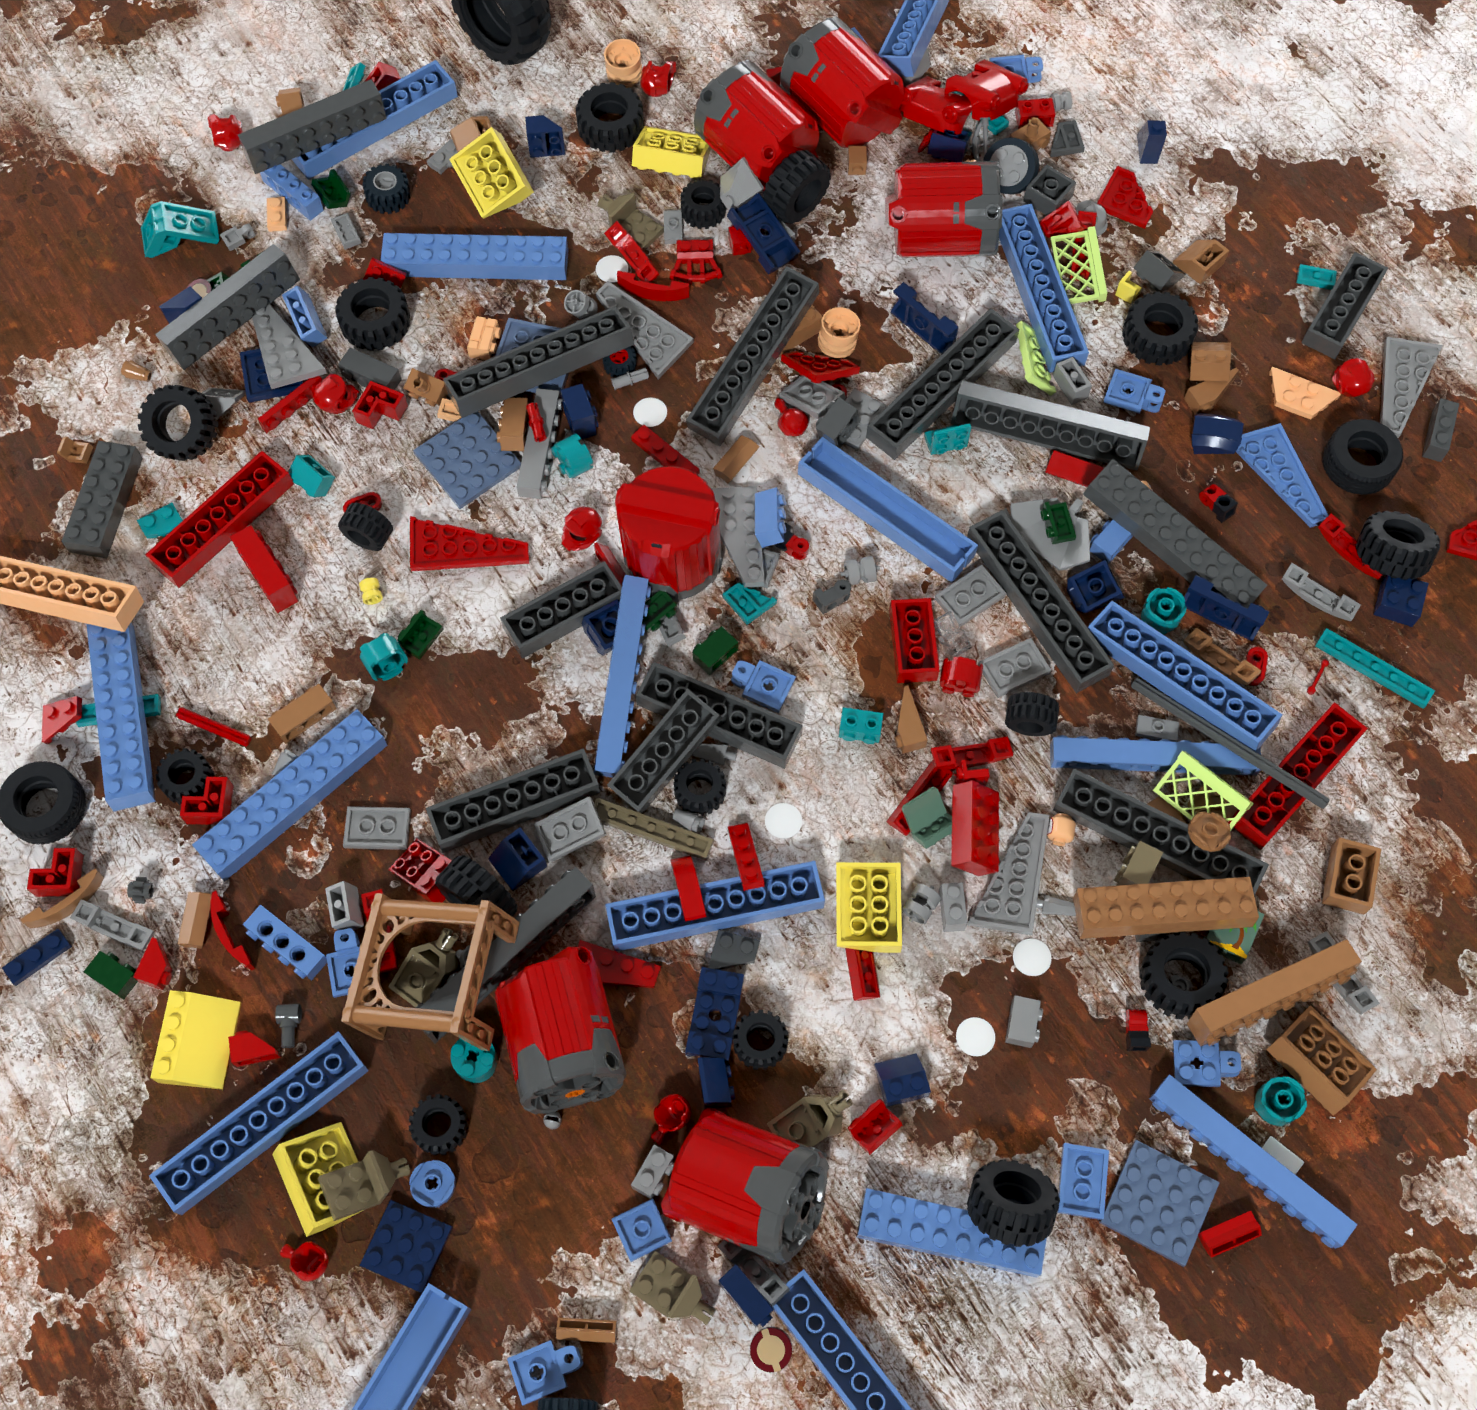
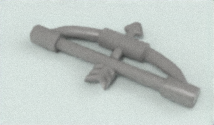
M989 117L982 118L977 125L974 137L972 138V145H968L967 151L972 149L977 162L980 161L979 147L983 146L985 156L988 147H991L996 140L995 138L988 140L987 127L989 126ZM981 127H983V143L979 144L978 136Z

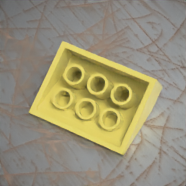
M644 126L633 145L632 166L640 170L652 169L658 173L670 172L676 176L688 175L694 179L702 178L711 147L695 134Z
M493 127L489 128L449 159L483 219L522 202L534 193L502 134Z
M836 862L837 947L878 953H901V863Z
M170 990L150 1078L161 1084L224 1090L230 1061L228 1037L235 1035L242 1003L192 992Z
M341 1122L286 1141L277 1146L272 1155L306 1237L326 1230L358 1214L355 1213L333 1221L318 1181L320 1175L358 1162Z

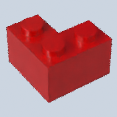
M370 381L352 412L356 423L374 429L382 415L400 421L408 405L403 393Z
M206 777L204 796H182L180 817L186 824H218L230 814L234 785L228 777Z
M54 848L51 868L29 870L27 890L36 897L69 896L80 888L77 880L81 878L84 855L76 848Z

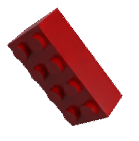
M250 525L230 536L240 557L277 614L298 602L295 596L298 592L292 580L285 573L279 560L275 558L273 551L266 544L259 530L255 531Z
M931 598L891 600L889 616L897 683L937 681L940 670Z
M973 780L953 785L951 866L976 876H983L999 872L1000 798L998 791Z

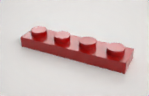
M317 376L308 379L260 416L258 421L261 428L268 433L275 429L283 420L291 417L300 407L306 405L313 398V390L322 381V378Z
M646 425L640 427L631 436V441L662 466L682 467L697 474L700 473V469Z
M748 823L727 827L743 891L765 887Z

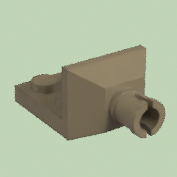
M634 193L619 196L616 200L604 194L603 198L599 199L598 207L604 209L608 214L609 228L618 221L643 251L664 233L663 226L636 209Z
M444 928L438 940L411 948L390 983L389 988L414 1007L429 1000L430 994L435 989L440 988L446 976L460 969L458 958L455 956L456 952L452 950L453 944L459 937L458 934L454 933L451 936L453 930Z
M844 1090L838 1092L834 1097L821 1094L806 1096L769 1121L767 1125L773 1134L807 1147H815L828 1137L841 1133L843 1120L841 1112L852 1106L853 1103L851 1098L846 1101L845 1098L849 1095Z
M371 1150L368 1151L360 1162L320 1175L318 1181L333 1221L381 1204L390 1192L395 1180L410 1174L409 1165L404 1166L407 1160L401 1158L391 1163L387 1157Z
M654 1251L630 1289L632 1294L672 1321L687 1319L692 1315L707 1326L711 1318L705 1315L703 1311L713 1317L717 1310L702 1299L697 1276L694 1274L690 1275L657 1251Z

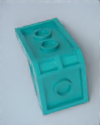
M163 201L151 204L141 226L145 257L149 258L177 248L181 238L218 244L220 240L215 211Z

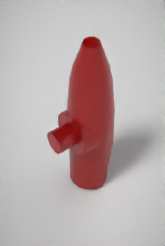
M930 130L924 136L918 148V153L922 152L930 143L933 130Z

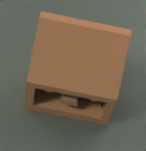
M488 116L470 117L450 130V135L457 152L492 127Z
M1197 240L1173 260V264L1197 283L1202 284L1225 263L1229 250L1217 240Z

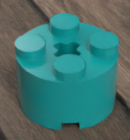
M576 433L555 443L551 447L554 457L558 458L560 462L558 467L563 475L567 474L572 479L593 468L590 465L593 463L589 450L585 444H580L578 440L581 438Z
M1169 587L1166 589H1154L1148 595L1142 608L1141 620L1163 635L1175 630L1186 613L1184 596L1176 589Z
M383 633L378 638L369 643H364L360 647V660L375 681H378L377 678H382L383 681L392 679L402 672L404 663L407 665L408 657L397 640L388 633Z
M460 1038L451 1048V1063L462 1079L468 1082L481 1083L488 1080L494 1074L498 1063V1054L492 1043L490 1051H484ZM473 1055L477 1056L476 1062L472 1060Z
M1275 1077L1258 1089L1255 1095L1254 1108L1267 1123L1281 1127L1303 1115L1307 1107L1305 1091L1296 1080L1290 1077Z

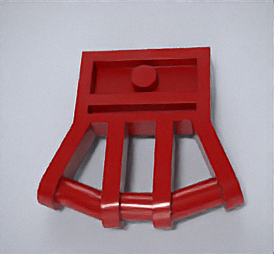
M713 239L677 240V261L671 270L670 280L675 281L677 279L692 284V282L705 284L706 281L722 278V272L713 257ZM704 263H709L713 271L705 274ZM682 264H687V275L679 273ZM691 264H700V275H692Z

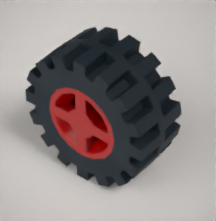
M631 346L603 358L604 370L613 378L614 376L618 377L627 374V371L629 373L635 371L637 365L636 353L633 348L631 349Z

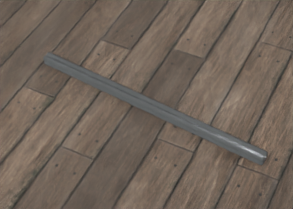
M1136 678L1132 682L1131 687L1313 804L1321 809L1328 805L1330 801L1328 797L1140 678Z

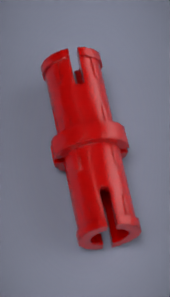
M529 403L526 405L530 420L528 421L529 426L533 430L535 442H543L547 439L543 427L544 420L540 415L538 404L535 403L534 406V403Z

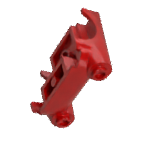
M984 59L975 64V69L971 73L963 77L956 74L946 79L944 93L949 94L953 91H959L966 95L972 106V119L980 121L981 117H990V120H994L1016 107L1019 95L1026 93L1029 84L1027 83V78Z
M928 76L904 87V97L900 106V112L904 113V117L943 133L944 130L955 131V135L962 133L964 123L972 112L971 103L966 95L963 96L952 92L945 94V88H940L941 81Z

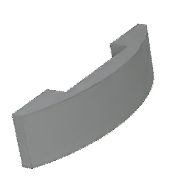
M1293 563L1290 564L1282 580L1294 593L1330 615L1348 621L1353 620L1361 604L1344 594L1339 597L1308 578V572Z
M82 899L70 917L72 920L102 935L141 951L145 950L154 934V931L127 921Z
M1327 931L1308 941L1313 954L1336 944ZM1354 974L1350 976L1351 979L1342 985H1339V983L1333 985L1345 1001L1360 1015L1380 1004L1367 985L1362 986Z

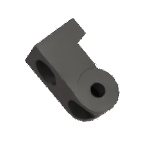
M838 580L833 587L824 592L821 588L813 591L812 600L822 614H825L849 599L851 584L846 580Z

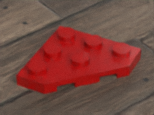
M1117 166L1097 204L1101 205L1107 214L1145 229L1152 217L1153 210L1148 205L1141 186H1138L1134 172Z
M798 351L781 355L783 363L799 372L800 375L807 377L813 383L836 380L841 377H851V375L859 374L860 366L847 359H841L840 361L829 360V356L815 354L812 357Z
M1477 520L1451 532L1447 543V553L1477 561Z

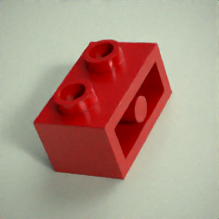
M1052 98L1017 101L1015 116L1018 129L1027 125L1029 119L1032 120L1033 117L1038 118L1046 127H1053L1056 114Z

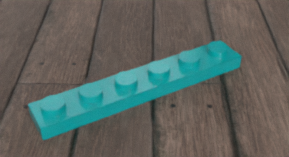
M1328 628L1324 630L1315 645L1320 650L1422 709L1427 706L1435 692L1432 688Z

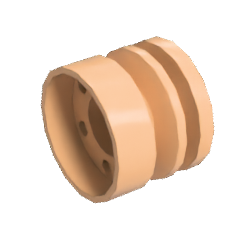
M617 39L609 43L604 52L607 79L609 82L616 83V85L623 84L626 88L636 85L641 80L642 74L639 47L629 39Z
M835 307L823 315L818 336V346L824 354L832 358H845L854 352L861 326L860 319L856 313L847 308Z

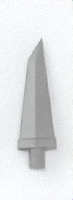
M701 743L692 756L724 765L726 759L736 761L737 753L727 751L728 745Z
M1044 895V900H1037L1036 907L1043 908L1042 914L1076 916L1075 906L1072 902L1050 897L1049 895Z

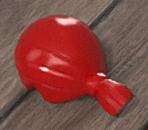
M777 398L774 402L775 408L781 412L777 421L778 428L786 436L797 437L804 434L808 427L807 415L798 408H788L783 399Z
M678 1094L668 1095L662 1098L659 1105L655 1107L653 1115L659 1127L651 1135V1139L660 1145L667 1131H677L689 1122L691 1108L683 1096Z
M312 1241L303 1243L297 1249H294L289 1244H285L280 1251V1255L283 1258H290L291 1271L302 1281L310 1282L318 1279L325 1273L328 1267L329 1258L327 1252L323 1247Z

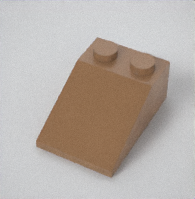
M1193 342L1190 381H1229L1231 342Z

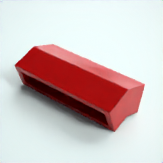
M1248 1211L1198 1234L1203 1248L1211 1258L1262 1236L1261 1226L1256 1221L1252 1211Z

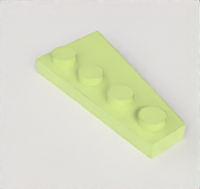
M1021 320L1016 324V327L1020 329L1018 339L1023 359L1022 364L1025 369V379L1028 383L1034 384L1051 396L1056 393L1055 386H1051L1049 380L1052 378L1043 366L1046 362L1038 351L1040 345L1032 327Z

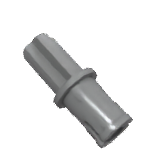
M646 368L630 373L627 371V374L611 378L614 390L627 385L633 386V383L648 379L649 374Z

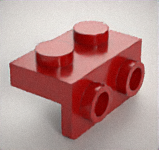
M966 759L961 760L959 767L956 768L957 774H954V782L957 785L973 780L986 786L990 777L989 769L967 770Z
M878 1099L860 1117L855 1118L851 1122L848 1130L852 1138L871 1155L902 1126V1122L886 1108L884 1101Z

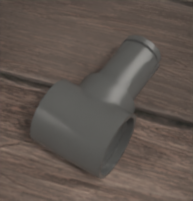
M301 1004L277 1005L275 1017L279 1028H282L281 1047L294 1048L295 1028H297L298 1023H301L302 1019Z

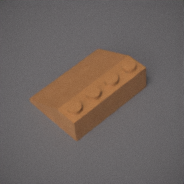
M1311 1005L1266 1049L1333 1116L1350 1103L1377 1070Z

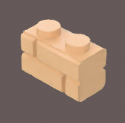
M476 317L467 346L470 358L488 360L491 359L492 354H496V340L500 339L502 331L496 319Z

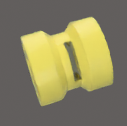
M366 578L359 583L360 590L363 592L362 600L364 604L373 605L382 601L383 597L381 591H379L380 584L377 578Z

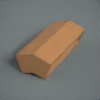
M741 435L714 466L715 475L729 484L760 446L750 438Z
M188 892L177 944L185 948L202 949L210 912L211 894Z
M558 1318L556 1328L557 1340L616 1344V1321Z

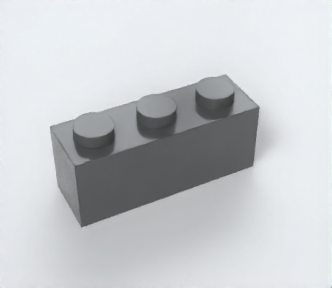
M353 348L348 349L338 364L341 375L344 378L352 379L363 387H367L369 382L373 381L395 390L402 380L397 368Z
M1440 398L1432 410L1422 457L1441 462L1450 449L1460 403Z

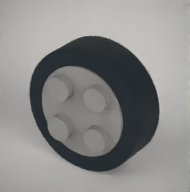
M1017 138L998 140L987 150L983 161H999L1000 193L1018 194L1025 191L1026 187L1039 172V158L1035 149L1028 142Z

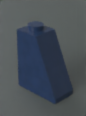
M1147 120L1138 132L1137 141L1140 164H1158L1167 136L1165 121Z
M736 1264L718 1280L720 1287L755 1328L758 1325L764 1327L773 1318L770 1315L773 1312L772 1307Z

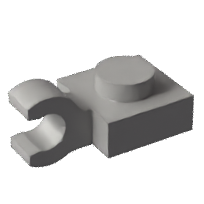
M248 223L240 229L234 226L221 233L220 236L229 251H232L246 243L245 238L251 239L256 234Z

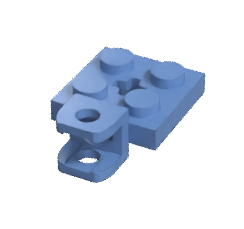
M1024 55L989 58L990 62L1027 78L1028 84L1042 80L1043 62L1041 57H1027L1025 59Z
M1115 369L1103 403L1139 414L1141 409L1157 413L1161 408L1166 390L1151 384L1152 379ZM1126 389H1130L1131 393L1127 394L1124 391H1126Z
M759 660L756 668L755 665L748 662L738 661L732 671L731 682L735 686L744 689L742 697L779 713L795 682L796 676ZM772 683L774 689L768 691L763 685Z
M352 928L335 931L334 945L336 952L326 954L334 998L348 995V989L351 986L353 976L351 977L350 974L346 975V971L350 970V966L355 967L358 960L360 942L358 935Z
M1173 1040L1174 1078L1183 1086L1220 1087L1221 1077H1236L1241 1071L1240 1053L1235 1051H1219V1042L1212 1046L1206 1044L1200 1047L1197 1041ZM1194 1058H1199V1061L1203 1062L1199 1069H1195V1066L1190 1063V1061H1194ZM1227 1062L1233 1063L1234 1066L1228 1065Z
M552 1340L507 1358L522 1406L568 1387L564 1375L572 1373L583 1366V1360L578 1347L566 1346L555 1350ZM570 1354L574 1357L571 1363L567 1360ZM537 1365L539 1369L543 1368L544 1373L541 1374L542 1378L539 1380L537 1377L531 1376V1373L534 1372V1367Z

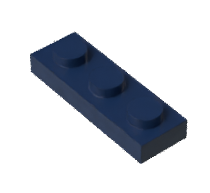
M57 928L3 966L2 969L12 984L17 986L67 951L72 945L63 932Z

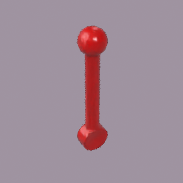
M1327 659L1321 661L1322 666L1312 685L1307 689L1309 695H1313L1316 692L1315 687L1325 667L1329 665Z

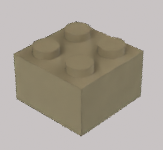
M1139 841L1136 847L1132 845L1122 862L1121 869L1115 876L1116 886L1149 884L1163 852L1142 841Z

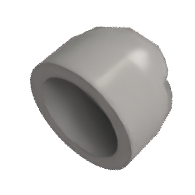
M556 1111L546 1113L543 1121L547 1128L553 1130L561 1125L562 1118ZM547 1117H555L558 1118V1120H547Z

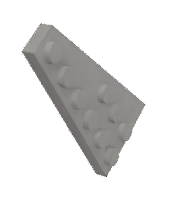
M609 281L596 292L597 299L606 310L616 306L630 325L634 339L633 347L658 380L694 343V339Z
M270 304L256 311L257 314L252 319L271 389L327 374L323 365Z
M1386 337L1384 340L1380 423L1393 431L1397 438L1400 437L1407 423L1409 415L1443 345Z
M757 486L711 488L720 508V538L736 566V571L744 587L765 586L762 547L755 536V493H757Z
M1028 812L1017 832V836L999 865V872L994 874L983 898L979 901L973 916L968 921V926L1026 935L1033 934L1050 815Z

